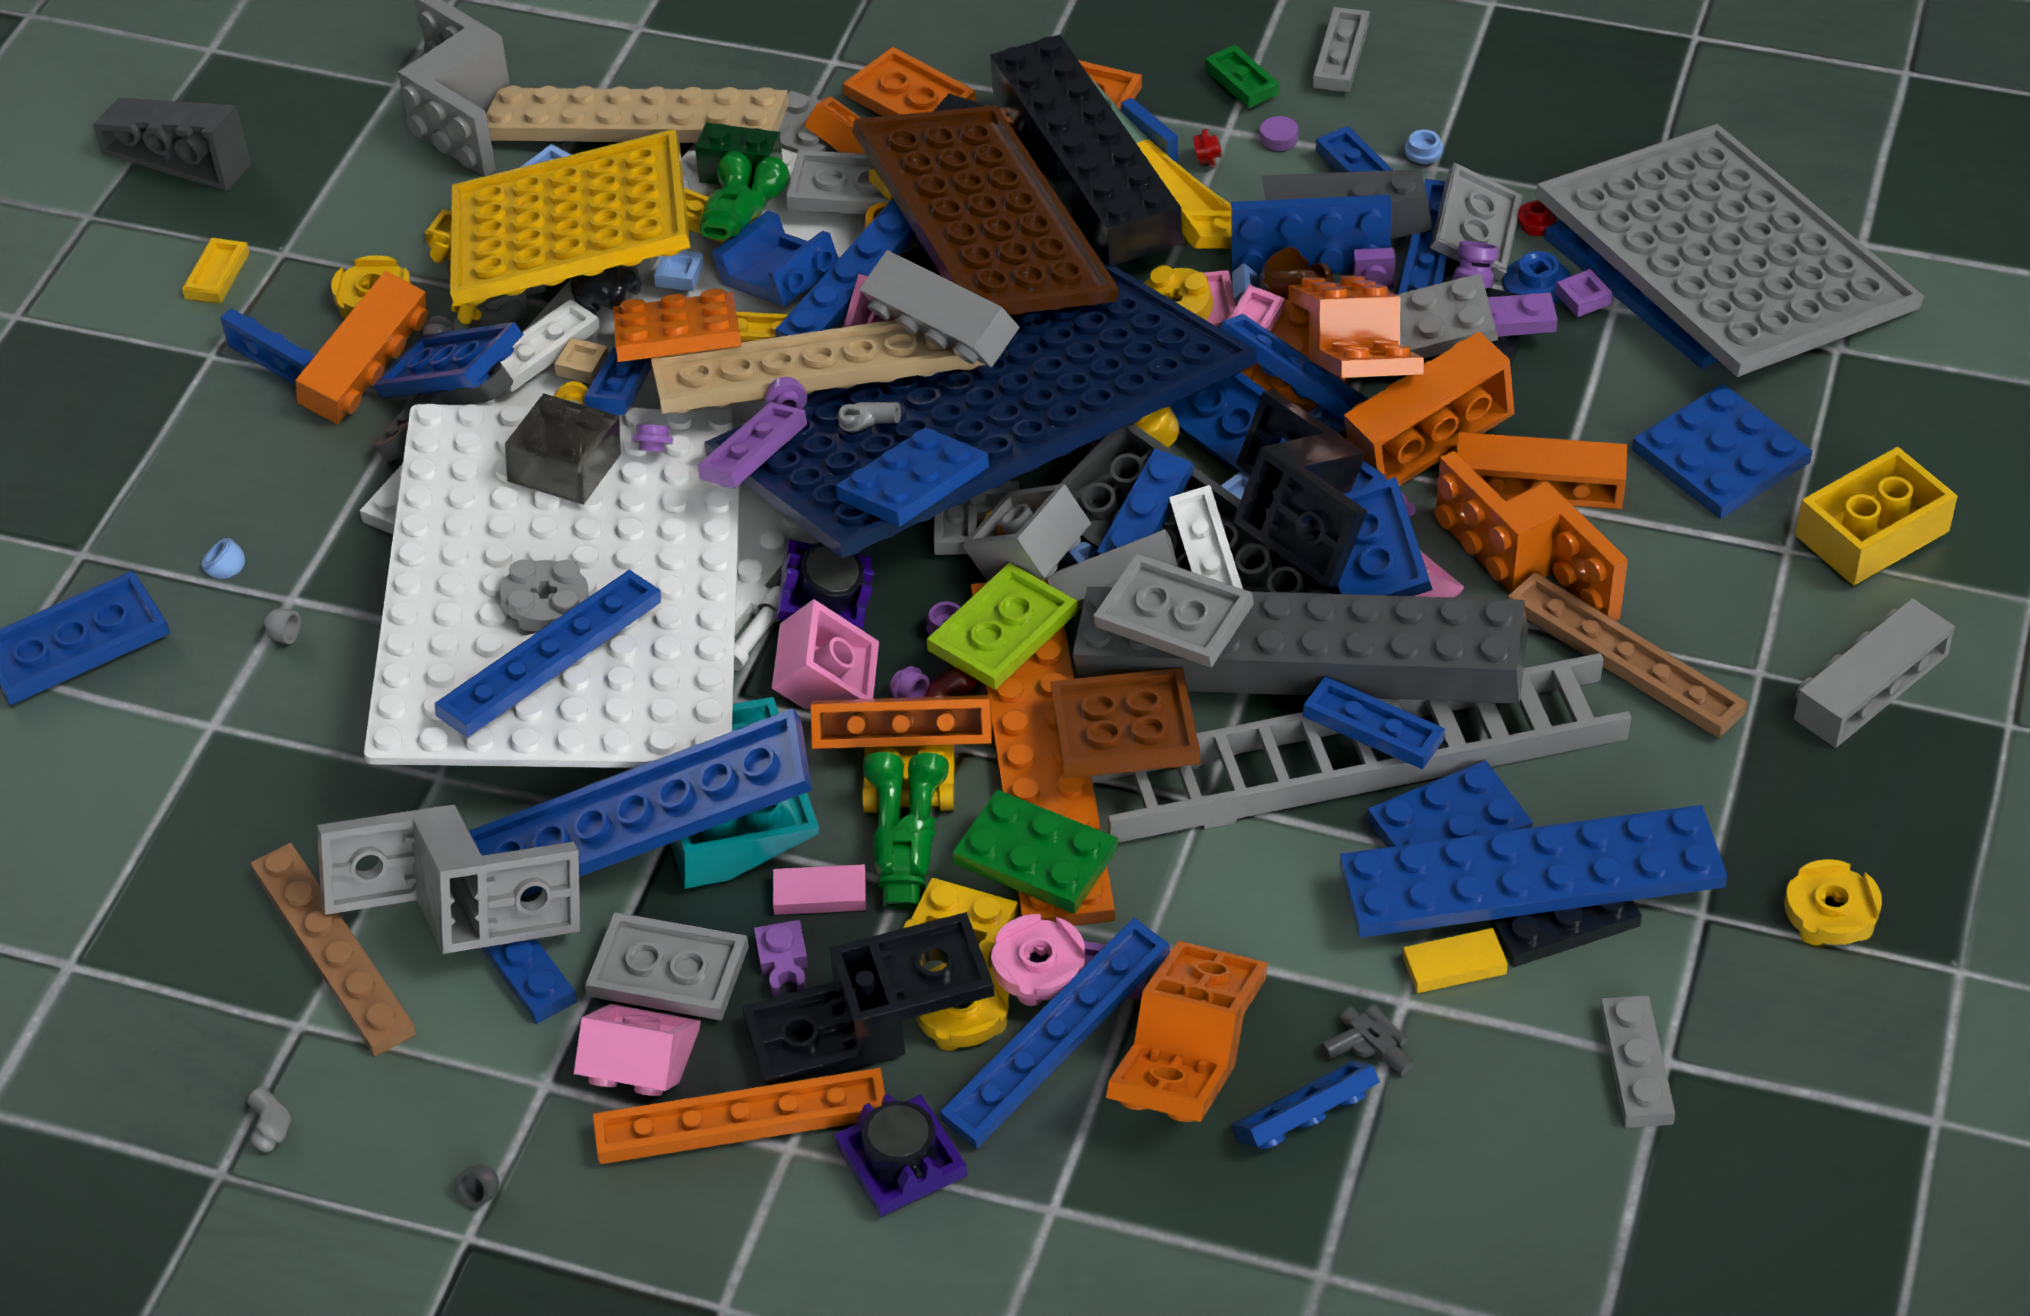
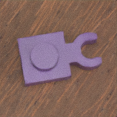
M800 920L755 927L754 932L762 975L770 974L769 981L772 996H781L780 987L786 982L795 983L798 991L805 990V974L801 968H807L808 961Z

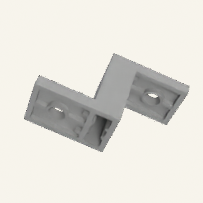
M416 0L419 12L418 21L422 27L425 42L424 51L426 54L398 71L401 85L400 95L404 101L407 114L406 124L411 133L416 137H421L428 141L440 152L447 153L460 161L464 167L471 168L484 177L488 176L496 170L486 111H488L498 90L511 86L502 35L443 0Z
M455 805L317 825L321 906L325 915L417 900L443 954L580 932L579 850L574 842L482 856ZM367 855L379 857L377 864L372 869L367 871L356 869V864L362 857ZM532 886L543 888L537 899L530 902L520 900L522 893L527 888Z

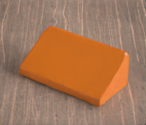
M831 96L818 102L806 120L805 127L841 153L866 154L852 132L854 119H860V117Z

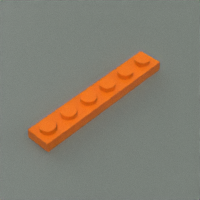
M881 1068L593 1113L599 1164L858 1123V1116L864 1105L870 1103L873 1109L881 1106L883 1096H885Z

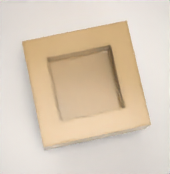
M570 338L554 363L556 376L592 384L609 355L608 346Z

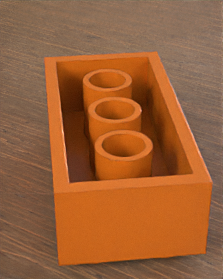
M1478 331L1469 338L1457 342L1451 349L1435 359L1425 362L1424 374L1407 375L1401 380L1389 384L1383 391L1367 401L1355 405L1349 412L1344 414L1347 440L1366 452L1363 459L1365 462L1385 475L1387 480L1396 477L1399 486L1439 462L1440 457L1452 451H1457L1458 432L1484 434L1515 414L1510 359Z

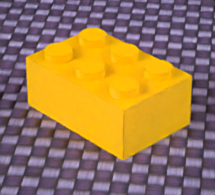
M1897 446L1802 499L1795 536L1855 586L1948 533L1958 495Z

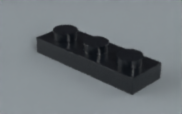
M1631 900L1507 917L1495 921L1493 929L1503 952L1514 968L1640 927L1642 914L1634 901Z

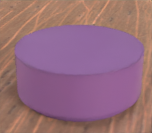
M1284 116L1268 118L1261 124L1260 141L1263 146L1273 151L1291 149L1298 142V125L1294 120Z

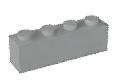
M889 250L884 253L859 289L870 301L868 308L877 316L887 321L890 316L894 317L896 322L913 335H916L918 331L925 333V338L932 344L943 350L947 345L954 348L953 352L970 364H974L977 360L992 368L1020 328L1001 306Z
M1913 598L1900 609L1894 608L1890 610L1881 624L1873 631L1863 632L1857 638L1852 648L1843 655L1836 654L1821 673L1814 678L1808 677L1801 683L1795 694L1797 704L1794 720L1837 748L1948 656L1955 626Z

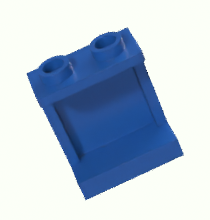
M769 210L748 224L738 235L732 236L711 252L723 285L781 306L787 305L819 281L839 259L829 232L821 231L809 241L786 234L778 213Z

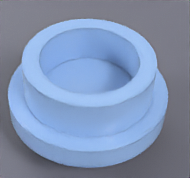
M1417 130L1410 135L1405 143V155L1411 161L1418 164H1430L1440 159L1443 154V144L1438 134L1431 130Z

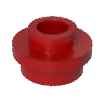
M1203 129L1202 134L1193 136L1197 159L1200 166L1209 164L1210 167L1217 166L1216 158L1222 157L1220 141L1217 134L1210 135L1209 129Z
M1539 200L1525 203L1518 210V222L1521 225V229L1528 235L1543 236L1545 235V228L1557 221V216Z

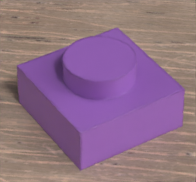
M1394 248L1355 249L1352 276H1364L1365 280L1376 281V285L1393 288Z
M1591 269L1556 283L1555 294L1577 318L1611 304L1612 291Z

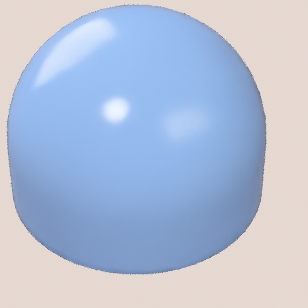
M223 538L206 553L201 562V569L214 578L224 579L238 574L245 565L244 552L231 538Z

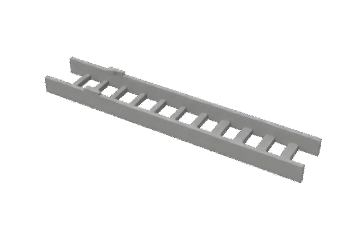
M1601 653L1524 668L1519 705L1531 731L1509 735L1496 704L1491 702L1377 698L1418 717L1432 715L1435 724L1445 728L1443 740L1445 748L1437 749L1423 770L1397 758L1376 761L1371 747L1354 739L1352 740L1362 765L1333 770L1320 737L1340 733L1303 717V712L1197 733L1201 764L1177 768L1188 800L1158 806L1146 772L1160 769L1141 770L1134 773L1122 772L1094 775L1091 777L1092 783L1129 775L1134 777L1144 809L1108 816V834L1117 837L1119 843L1203 826V829L1234 824L1237 822V818L1445 777L1484 760L1487 761L1490 767L1628 740L1632 717L1629 711L1594 718L1580 685L1601 681L1604 659ZM1559 690L1573 722L1552 726L1537 694ZM1474 707L1488 739L1466 744L1452 711ZM1306 740L1319 773L1289 779L1277 746ZM1263 749L1276 782L1246 788L1234 755ZM1215 758H1220L1232 791L1202 797L1193 770L1199 769L1201 765L1214 763Z

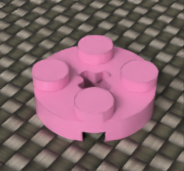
M1041 914L1024 915L1004 925L995 937L996 944L991 952L992 972L996 981L1005 991L1017 996L1018 1000L1027 1006H1036L1044 1000L1053 999L1085 967V943L1079 931L1071 923L1056 917V922L1041 920ZM1036 952L1039 956L1049 955L1044 962L1035 963L1030 961V954Z

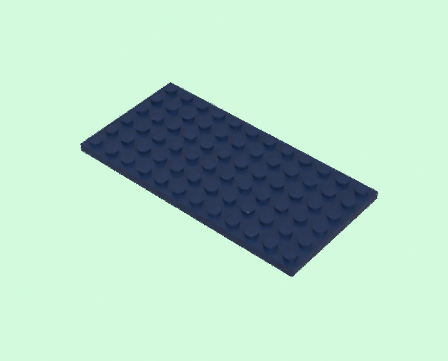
M1105 263L1103 265L1119 287L1116 302L1009 315L1020 328L992 368L983 365L977 366L972 370L956 369L937 372L931 376L916 375L897 378L886 383L878 381L863 383L847 389H824L807 396V403L802 409L805 410L807 425L742 483L843 559L847 556L858 554L862 549L883 539L894 537L898 532L919 522L930 520L934 515L955 505L964 504L970 498L989 489L1000 487L1006 481L1023 473L1034 471L1040 465L1057 457L1068 455L1074 449L1089 442L1102 439L1107 434L1123 426L1136 423L1141 418L1157 410L1170 407L1175 402L1191 394L1202 392L1208 386L1225 378L1238 375L1240 371L1257 364L1256 349L1114 265L1109 267ZM859 402H898L901 407L899 423L875 424L857 433L843 430L839 425L837 414L842 406ZM743 425L705 441L706 455L711 454ZM925 427L988 453L989 468L900 527L841 502L837 497V484Z

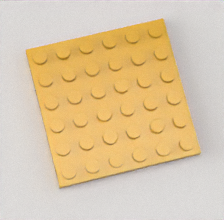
M676 129L452 185L450 294L455 306L463 304L478 305L491 297L503 294L508 296L518 295L527 288L543 284L554 286L562 283L567 278L579 275L594 276L607 268L619 265L634 266L647 258L659 255L670 257L679 254L684 249L690 248L680 142Z

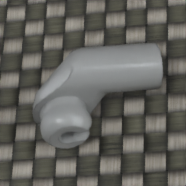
M898 402L846 404L839 409L837 418L843 430L857 433L875 424L899 423L901 407Z
M259 1087L250 1094L247 1101L248 1105L260 1116L256 1123L257 1130L251 1134V1143L263 1152H270L275 1148L277 1142H282L291 1124V1116L288 1110L267 1088Z

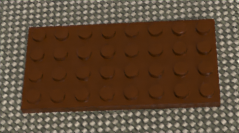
M997 105L854 119L853 134L943 278L1001 306L1009 315L1117 301L1119 287Z

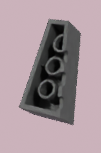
M118 98L93 124L102 154L224 191H228L252 164L237 105Z
M1421 169L1262 176L1266 200L1390 194L1392 202L1391 239L1433 230Z

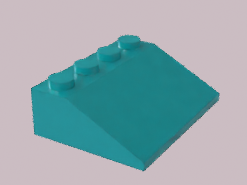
M774 697L733 704L732 731L779 714ZM806 792L672 842L671 846L684 888L686 889L731 880L818 835L819 825Z

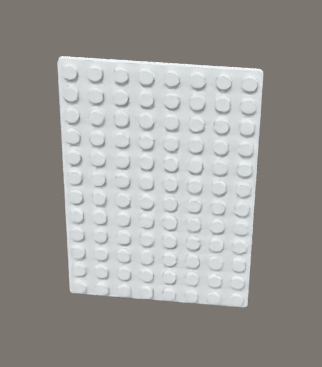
M417 404L412 406L408 422L365 741V761L376 765L636 768L731 732L740 484L734 489L700 480L697 465L707 457L704 442L741 426V413L736 410L691 409L686 413L678 414L671 412L662 414L661 409L637 407L629 408L626 415L608 418L600 416L597 412H587L585 407L482 406L475 404ZM637 424L669 426V437H673V444L665 445L664 452L640 451L639 443L632 442L631 435L636 434ZM518 560H529L531 562L539 560H572L579 565L580 573L586 578L589 597L629 569L661 590L660 604L468 738L435 715L436 701L536 634V632L526 631L518 627V620L510 615L509 619H507L501 610L500 586L503 579L509 574L510 565ZM540 594L539 597L546 599L549 594Z

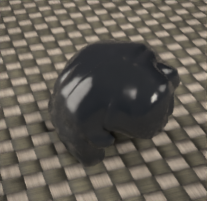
M619 265L607 268L594 276L579 275L573 277L571 292L576 303L597 316V311L601 309L599 305L613 310V307L621 306L620 304L627 300L628 292L637 295L641 291L642 284L636 265Z

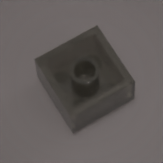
M543 393L505 442L507 482L584 505L621 455L620 416Z

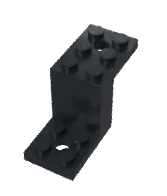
M1274 389L1263 391L1236 462L1239 467L1250 474L1233 522L1327 589L1338 586L1367 514V510L1344 495L1351 492L1366 452ZM1282 437L1287 440V442L1280 443ZM1320 530L1318 538L1313 535V531Z

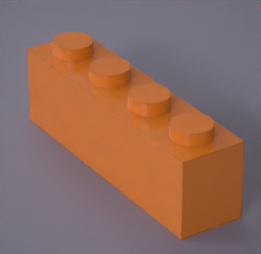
M385 270L295 380L297 403L337 425L347 413H354L360 405L362 394L370 385L374 386L381 378L385 366L390 359L400 356L411 333L414 330L419 331L425 324L428 317L426 291Z
M1458 432L1457 454L1505 501L1548 481L1573 506L1608 509L1623 508L1627 472V444Z
M991 695L814 700L810 704L812 749L989 744L992 742Z

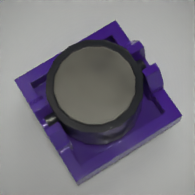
M789 539L784 553L776 619L784 621L815 599L863 630L866 607L872 592L870 584L874 576V571L870 570L872 557L855 554L842 559L821 542L810 544Z
M887 1094L883 1096L880 1107L873 1109L870 1103L863 1106L858 1116V1124L834 1134L836 1147L879 1217L967 1176L966 1163L921 1094L908 1101H897V1099Z

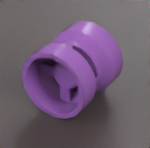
M1460 241L1457 253L1461 258L1460 266L1455 269L1453 280L1481 273L1485 288H1492L1494 274L1491 271L1492 263L1497 260L1499 247L1476 241Z

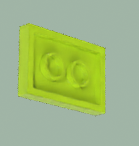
M1009 562L927 638V650L996 690L1078 612L1077 600Z

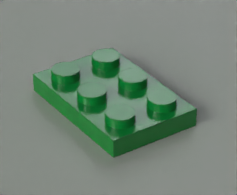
M996 790L952 852L953 864L1075 914L1117 852L1118 838Z

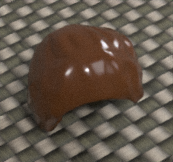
M1292 246L1271 255L1264 263L1259 275L1260 289L1283 297L1285 300H1288V285H1301V278L1322 277L1325 278V282L1334 283L1335 280L1330 267L1326 263L1307 266L1308 259L1304 258L1300 251Z

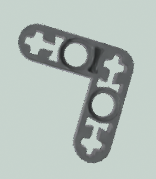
M496 363L488 371V379L476 388H456L450 392L440 390L433 391L427 395L418 393L377 437L374 446L386 462L395 461L404 456L409 415L412 406L417 404L469 405L487 402L507 391L513 384V379L501 363Z

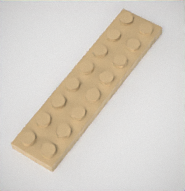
M507 86L498 90L486 113L491 141L625 142L676 129L680 143H697L706 122L778 132L789 106L788 90H774L768 87L757 90H738L733 87H726L720 90H704L698 87L685 89H664L663 87L629 89L619 86L612 89H593L589 86L578 88H556L554 86L521 88L519 86Z
M896 320L742 342L740 347L650 358L662 414L671 412L680 414L686 413L691 409L711 406L726 407L732 403L751 400L765 401L769 385L781 377L796 379L804 386L806 393L810 394L817 390L830 388L847 389L857 384L877 381L886 383L897 378L916 375L931 376L937 372L956 369L972 370L977 366L985 365L977 360L974 364L964 361L953 352L954 348L948 345L944 350L938 348L925 338V333L918 331L916 335H913L903 329Z

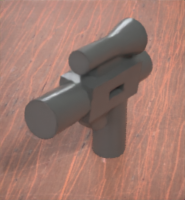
M1373 1004L1362 1014L1353 1007L1347 1008L1340 1016V1022L1349 1030L1320 1044L1327 1060H1331L1351 1050L1357 1056L1363 1058L1373 1055L1381 1063L1386 1062L1402 1077L1408 1075L1415 1065L1396 1046L1397 1044L1400 1047L1405 1045L1408 1037L1386 1018L1377 1004Z

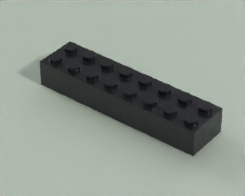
M1060 34L1044 37L1035 42L1018 47H1010L1004 51L990 54L994 94L1109 267L1182 245L1181 206Z

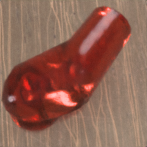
M954 666L930 682L924 697L948 696L955 689L961 695H968L975 687L977 679Z

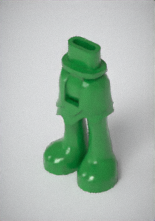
M730 151L723 155L717 166V177L723 188L714 191L704 206L701 217V234L707 238L726 240L729 237L738 235L752 220L762 214L766 202L776 198L786 188L790 178L786 164L780 158L774 156L765 157L757 164L753 176L750 161L743 153Z
M874 752L867 755L863 760L864 777L877 790L878 827L873 835V855L875 871L879 877L878 889L883 891L882 906L887 909H916L919 904L920 892L926 889L924 879L929 869L931 846L936 834L934 830L936 818L930 817L932 799L935 790L946 780L949 771L948 759L937 753H918L909 759V815L901 820V793L904 783L903 760L900 756L889 752Z

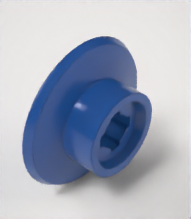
M1532 251L1509 265L1501 282L1506 292L1520 295L1551 293L1553 303L1555 304L1561 301L1555 294L1556 283L1571 277V274L1552 254L1544 251Z

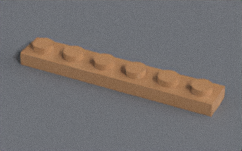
M1534 572L1508 595V599L1525 600L1526 619L1585 656L1601 653L1604 659V668L1718 739L1746 714L1747 701L1538 573Z
M292 843L250 862L254 876L374 1057L416 1036L414 1023L340 914L325 915L321 906L320 884Z

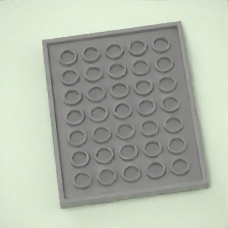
M1719 124L1537 184L1535 197L1736 377L1921 308L1924 298L1923 294Z

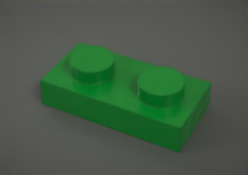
M1236 44L1205 58V70L1248 109L1279 95V82Z

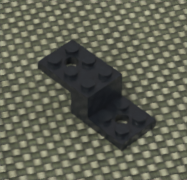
M967 912L830 947L833 982L742 1006L764 1084L769 1086L819 1078L905 1055L902 1020L995 995L994 984ZM932 960H940L947 964L940 971H928L923 968L925 963ZM798 1030H806L813 1034L804 1042H795L788 1038L793 1032Z

